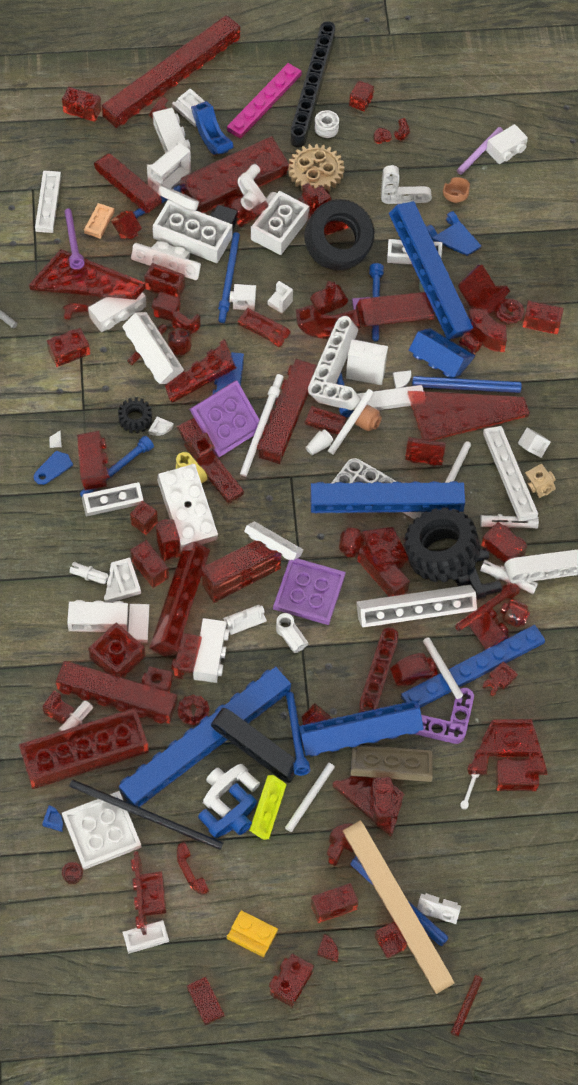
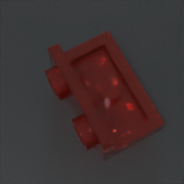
M482 605L477 611L468 616L465 621L487 650L503 639L510 638L507 633L509 630L505 624L497 620L496 617L498 615L492 607L488 608Z
M187 633L182 634L181 641H178L176 646L177 657L173 659L171 670H174V678L182 679L184 672H194L202 641L201 636Z

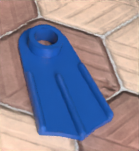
M55 451L35 472L34 481L40 485L47 484L72 467L73 463L69 455Z

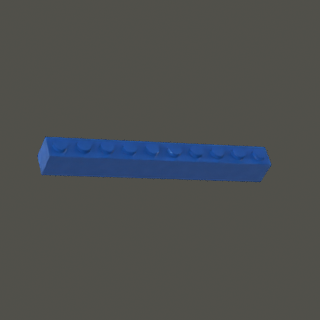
M274 667L272 670H266L259 680L249 683L242 693H236L230 699V702L226 705H220L213 715L204 717L197 727L187 730L180 740H174L169 744L168 749L164 752H158L151 762L147 765H141L131 777H125L119 785L120 794L128 803L138 807L142 806L227 741L226 738L211 727L212 721L222 708L229 709L249 724L283 698L287 692L291 691V683L277 667Z

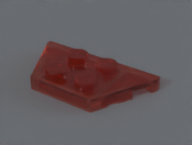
M350 776V778L333 782L332 786L390 837L393 835L404 796L403 792L386 778Z

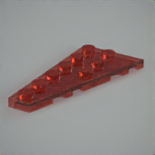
M62 249L58 251L29 284L30 290L132 300H136L147 288L145 282L85 258L82 268L73 269L69 262L72 253Z
M422 391L407 392L424 443L527 417L530 414L524 397Z

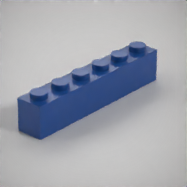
M417 700L299 726L306 756H316L326 751L334 752L348 746L357 747L367 742L375 743L385 738L394 739L399 737V735L416 734L424 730Z

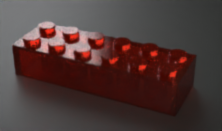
M271 136L181 177L179 188L183 194L199 201L196 211L203 213L242 195L243 193L238 185V178L251 165L256 164L260 168V172L253 179L259 187L287 174L289 163Z
M136 708L19 744L20 753L32 789L149 753L148 742Z

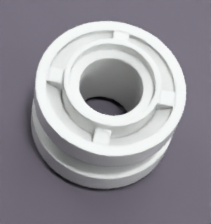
M329 110L319 112L315 117L316 134L322 138L334 137L339 129L338 115Z

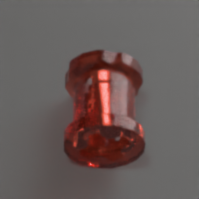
M467 331L461 337L459 345H464L471 350L472 354H476L483 345V341L476 339L471 335L470 331Z

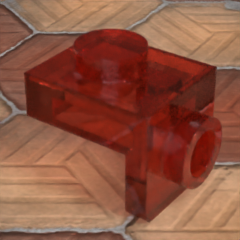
M176 310L172 314V325L174 328L188 330L190 332L189 335H191L193 332H197L201 326L200 316L196 314L189 320Z

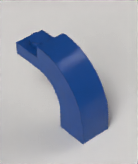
M205 101L191 107L199 134L213 155L217 153L224 154L234 148L233 142L222 133L217 123L213 106Z

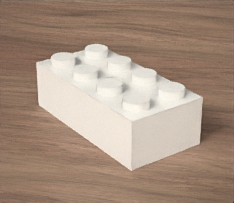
M168 200L153 224V239L166 242L174 247H182L186 251H190L191 254L218 263L232 239V224Z
M191 464L158 474L157 481L180 551L216 541L218 533L196 465Z

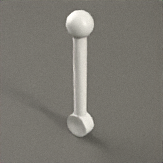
M474 770L471 774L472 779L464 801L460 805L462 809H467L469 806L468 800L476 778L479 777L477 770Z

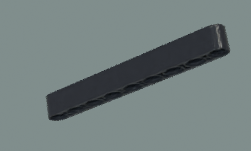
M330 21L323 22L320 26L292 123L290 143L297 148L304 146L306 143L334 44L335 24Z

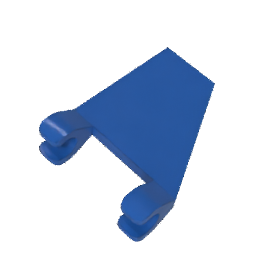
M453 211L449 212L446 221L452 226L437 234L432 225L427 226L433 241L442 242V245L468 256L481 248L479 242L463 226Z

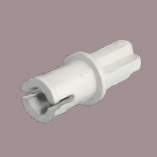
M73 562L72 566L74 568L70 567L71 574L84 577L86 581L92 580L101 584H105L108 581L109 575L93 569V566L87 567Z
M83 701L74 713L69 714L70 717L59 728V731L66 737H69L79 724L82 725V720L91 712L93 706L89 702Z

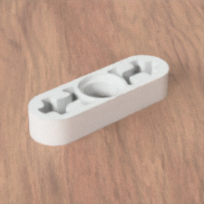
M163 185L159 186L158 195L186 208L197 210L198 200Z

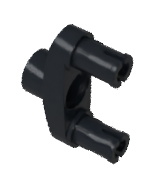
M481 549L477 562L489 560L488 549ZM475 566L472 569H468L467 574L464 576L460 575L456 579L458 587L471 585L476 592L477 600L486 598L490 594L502 592L499 580L486 584L481 583Z

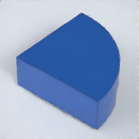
M49 805L42 825L62 832V817L56 808Z

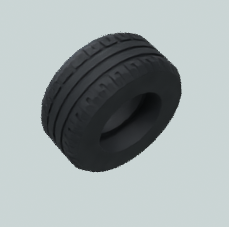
M335 199L323 203L314 211L306 225L304 241L307 251H309L315 262L330 270L343 271L355 267L367 256L373 246L375 229L372 219H370L364 208L362 209L357 203L355 204L349 200ZM331 221H340L347 224L354 233L355 242L353 246L349 249H337L330 245L324 235L325 225Z

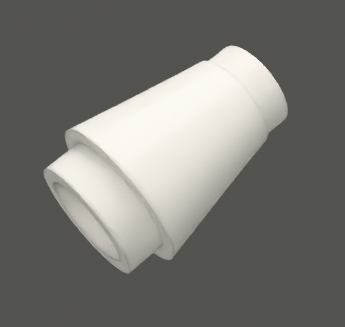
M324 429L319 431L305 448L313 456L331 446L334 440Z

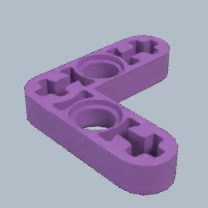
M468 688L460 689L463 695H467L465 706H461L462 697L460 699L455 697L450 721L421 715L424 730L419 731L416 735L454 744L464 741L474 699L473 692ZM459 711L464 712L466 718L459 720L456 718L455 713ZM427 723H429L428 731L425 730ZM433 725H440L443 731L441 733H434L431 728ZM446 727L449 728L448 735H445ZM455 730L459 731L458 737L454 736Z

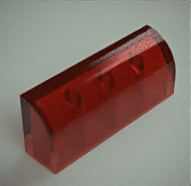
M425 292L359 299L356 305L358 319L362 327L432 320L435 318L431 303Z

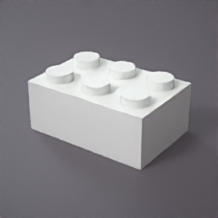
M279 191L251 226V240L282 255L309 219V206Z

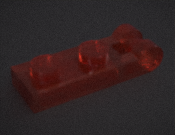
M249 308L244 311L238 320V325L273 342L277 347H281L284 339L288 338L291 333L283 325Z

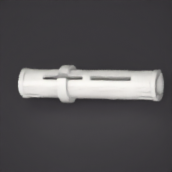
M502 514L497 516H480V527L538 529V517L536 519L519 521L517 516H502ZM511 521L527 522V523H512Z
M487 560L484 561L480 570L495 577L496 580L505 581L531 594H534L538 585L534 581L511 583L504 566H497Z

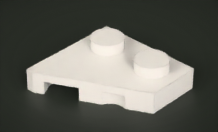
M126 558L112 562L104 602L111 603L141 594L131 559Z

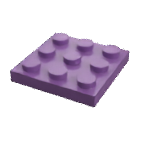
M237 380L189 409L216 457H221L254 436L260 421Z
M301 559L289 560L273 609L329 625L346 572Z

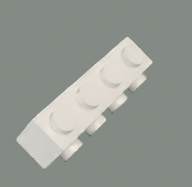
M135 312L122 326L126 336L132 341L136 351L144 359V363L153 373L154 379L159 384H171L184 369L147 312Z

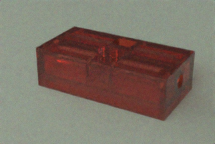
M255 540L202 567V586L212 602L216 603L280 570L281 553L277 550H271L263 542Z

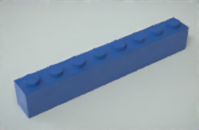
M411 201L396 205L389 212L390 218L447 340L465 336L473 329V326L415 202Z
M397 481L392 483H311V513L431 512L432 509L436 508L437 510H442V508L456 509L459 512H463L465 506L464 483L456 481L449 483H439L437 481L430 483H420L417 481L411 483Z

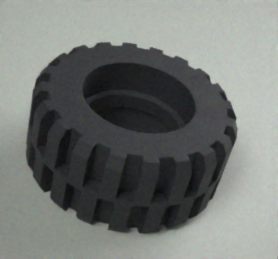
M436 508L432 509L429 513L426 511L421 514L420 518L414 519L413 525L410 524L407 528L404 546L410 566L416 574L426 580L430 578V581L433 582L438 580L448 582L449 579L456 580L458 576H464L468 573V569H472L476 565L475 562L479 559L481 546L474 522L468 518V515L463 512L460 513L456 509L442 508V510H437ZM445 538L457 540L456 544L447 550L438 552L428 550V547L437 540Z

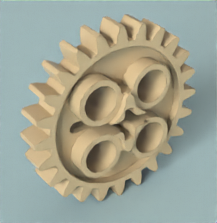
M309 144L308 149L302 146V151L297 149L296 154H292V159H289V177H291V182H295V187L301 185V191L306 188L308 193L314 190V193L317 194V191L320 190L323 194L324 189L330 192L331 187L336 188V183L340 184L341 179H343L344 161L341 160V155L337 156V151L331 152V147L326 150L325 145L319 148L318 144H316L315 148H312Z

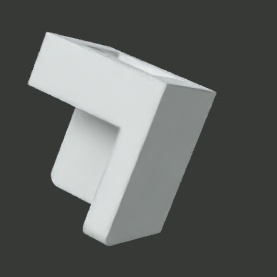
M278 281L276 292L268 300V305L283 313L293 302V289Z
M526 428L518 444L527 451L542 458L550 441L541 434Z

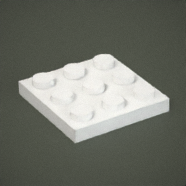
M120 791L110 794L123 800ZM97 799L62 813L83 870L142 848L129 813L126 810Z

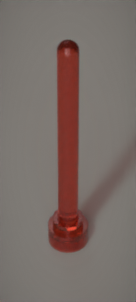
M508 582L503 586L501 593L455 625V629L458 631L462 630L504 599H512L520 592L518 585Z

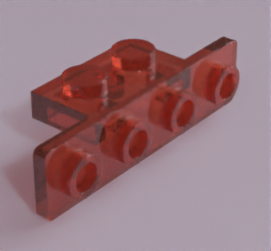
M135 851L134 859H131L132 871H135L136 878H132L134 891L137 890V897H134L135 909L139 912V916H136L135 920L137 929H141L142 934L147 935L146 916L166 913L164 879L162 871L142 874L141 858L138 851Z

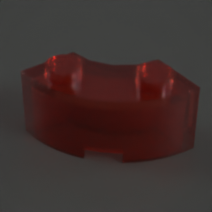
M469 309L468 317L473 326L470 333L474 339L477 338L483 343L484 347L490 350L505 352L507 342L506 325L494 321L490 317L488 309Z

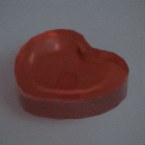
M378 128L374 133V141L378 144L389 142L392 139L391 132L385 128Z

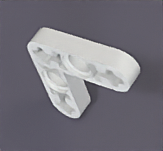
M390 165L383 169L381 200L383 203L402 204L411 201L427 203L432 199L429 187H398L399 168L397 166Z

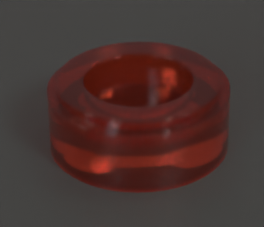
M76 862L67 863L62 869L64 881L68 884L78 883L83 877L82 867Z

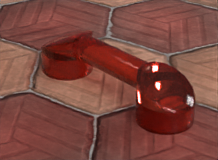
M182 842L177 846V862L189 886L198 894L204 895L209 892L207 884L203 877L195 879L186 861L187 858L191 857L190 851L186 843Z

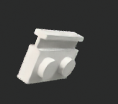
M189 89L176 102H172V107L196 127L191 107L205 101L193 90Z

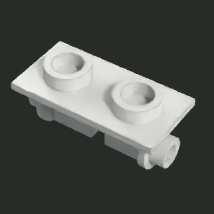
M260 605L223 618L226 621L227 628L230 629L231 635L267 622L263 614L265 613L264 608Z
M426 893L425 895L421 894L417 909L424 915L456 924L461 906L457 905V902L446 899L443 900V903H439V897Z

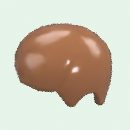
M454 177L449 184L445 183L443 196L450 202L460 203L468 198L470 183L464 178Z

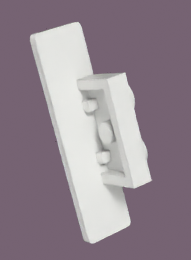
M157 241L152 247L139 243L133 245L132 260L193 280L199 278L201 263L189 260L190 251H186L182 247L171 246L163 241Z

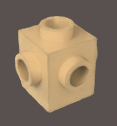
M542 464L525 472L529 490L531 493L535 492L539 498L555 490L554 481L556 479L551 471L547 472Z

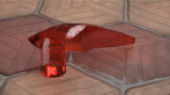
M76 303L63 306V309H65L64 318L71 319L72 312H89L88 307L90 306Z

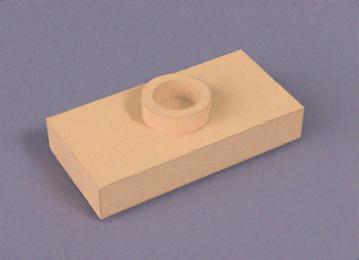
M98 203L84 229V233L101 239L115 212L114 208Z

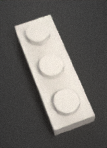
M255 521L248 524L244 532L249 534L251 539L263 542L267 548L277 550L288 560L297 559L303 552L302 548Z

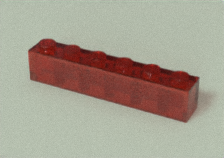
M298 359L295 360L294 365H290L287 373L289 377L287 380L284 379L282 384V394H279L278 398H276V409L271 410L269 417L271 421L269 425H265L263 431L264 438L258 442L259 458L281 464L309 394L308 386L317 365Z
M195 541L182 549L149 647L165 657L178 650L209 556L210 549Z
M68 661L63 662L56 679L57 689L63 694L69 695L71 693L83 700H94L102 706L110 705L122 712L130 711L138 717L144 718L146 716L158 723L166 722L170 724L178 703L176 694Z

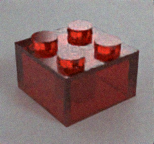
M117 622L88 648L89 658L117 683L145 657V646Z

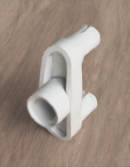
M253 164L238 178V185L244 195L241 199V204L247 210L255 209L259 214H262L277 193L270 192L267 198H265L253 180L260 172L259 166Z
M243 764L233 767L226 773L218 767L207 777L206 781L212 787L206 794L203 804L209 809L212 808L223 818L231 811L220 800L223 794L238 781L242 782L251 792H254L259 787L260 782L248 772V769Z

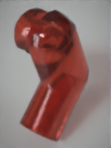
M402 118L398 121L400 129H398V132H394L397 140H404L410 133L407 120Z

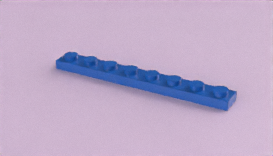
M533 625L448 670L460 688L544 644L545 639L536 625ZM440 673L402 693L401 698L404 703L417 700L421 708L452 691Z

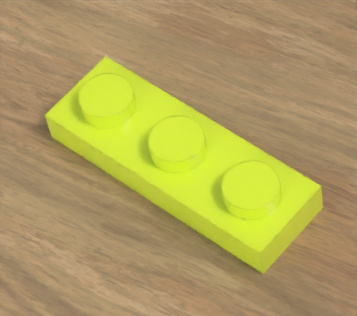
M274 775L267 776L249 830L263 840H267L270 837L287 785Z

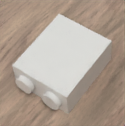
M352 339L348 353L346 379L382 385L388 346Z

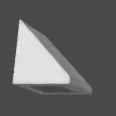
M61 431L50 436V448L62 447Z

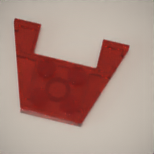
M532 719L492 720L482 739L479 750L474 754L475 758L472 764L468 766L469 774H487L489 757H529V775H547L548 773Z

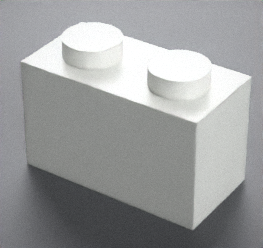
M514 124L489 139L486 151L498 164H501L504 161L510 160L517 153H522L526 149L528 137Z

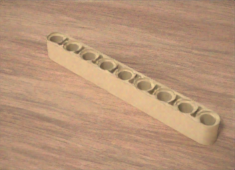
M360 820L342 830L434 992L437 994L455 984L362 821Z

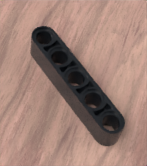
M222 708L212 721L211 727L278 778L291 783L296 775L293 767L296 759L229 709Z

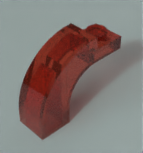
M313 305L296 309L297 325L304 333L312 337L329 339L337 320L342 316H348L357 328H361L357 309L337 315H323L317 312Z

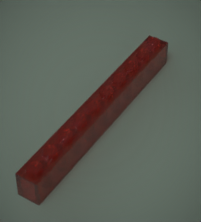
M225 15L102 104V116L116 128L126 123L129 118L137 115L144 107L149 106L155 99L163 96L166 91L175 87L181 80L189 77L196 69H200L203 64L212 60L233 42H237L240 38V25Z

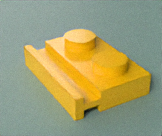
M241 910L227 935V939L265 957L278 932V928Z

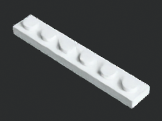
M502 426L484 429L483 435L518 520L536 519L538 512Z

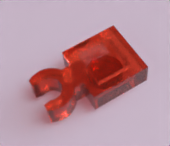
M503 661L490 673L489 677L491 679L486 680L482 688L485 689L487 686L493 687L490 696H494L499 686L504 690L517 678L518 674Z

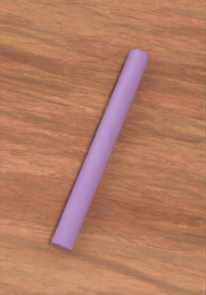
M498 127L457 169L458 174L462 175L487 149L488 140L503 131L501 127Z

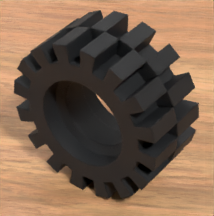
M135 397V401L129 398L128 403L126 400L123 401V405H120L118 409L120 426L124 427L126 432L129 429V433L132 434L133 430H136V434H138L139 430L144 432L145 427L148 429L150 427L149 424L152 423V411L147 401L144 403L142 398L138 401V397ZM135 411L142 413V417L136 420L130 419L128 415Z

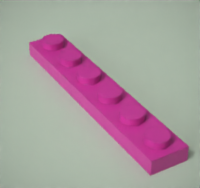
M287 63L227 126V131L241 139L302 75V71Z

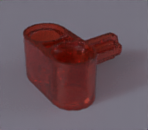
M331 281L327 282L325 289L314 293L310 298L319 315L342 308L349 301L341 286Z

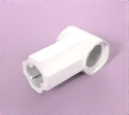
M280 614L276 621V632L284 638L293 653L302 651L308 645V641L295 625L294 619L290 614ZM288 623L290 626L282 627L280 624Z

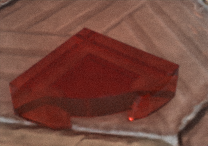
M324 934L317 956L337 962L339 955L337 946L331 937Z

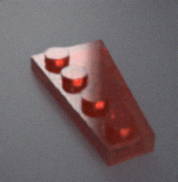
M225 339L219 342L220 346L215 350H209L206 353L207 356L200 362H194L190 370L187 372L183 371L165 385L168 397L172 403L237 368Z

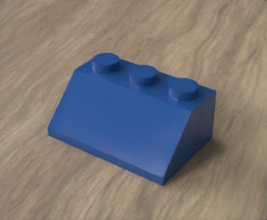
M431 328L418 331L409 348V351L413 353L415 358L419 360L424 359L430 367L434 369L439 368L449 378L460 376L475 357L473 353L453 341L447 340L446 337Z

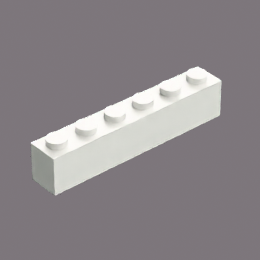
M471 585L357 601L358 620L362 628L477 611L476 592Z

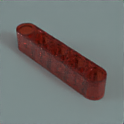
M110 153L94 162L97 172L145 213L148 214L162 204V199L156 191Z
M385 628L381 633L361 696L358 713L365 712L364 707L366 706L371 707L372 710L378 709L398 644L399 634L394 628ZM385 638H392L393 641H387ZM380 655H387L388 658H381ZM381 672L383 675L377 676L374 673ZM370 689H375V690H377L378 692H377V693H371L369 690H370Z

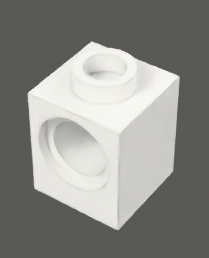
M234 284V291H230V302H233V309L255 311L256 286Z

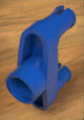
M235 783L229 789V793L240 804L221 820H217L207 809H204L198 815L199 819L209 828V832L214 838H219L231 830H234L238 835H242L252 824L247 816L256 806L257 800L251 794L248 795L238 783Z

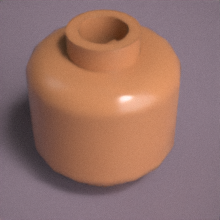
M367 404L356 420L355 425L366 431L377 429L382 419L380 411Z

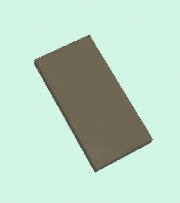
M366 745L352 747L351 776L432 782V751Z

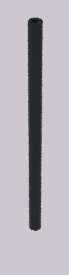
M73 779L70 782L69 787L211 847L221 850L223 842L100 790Z

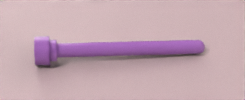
M66 209L65 217L72 252L69 262L71 268L80 269L84 266V258L78 250L71 209Z

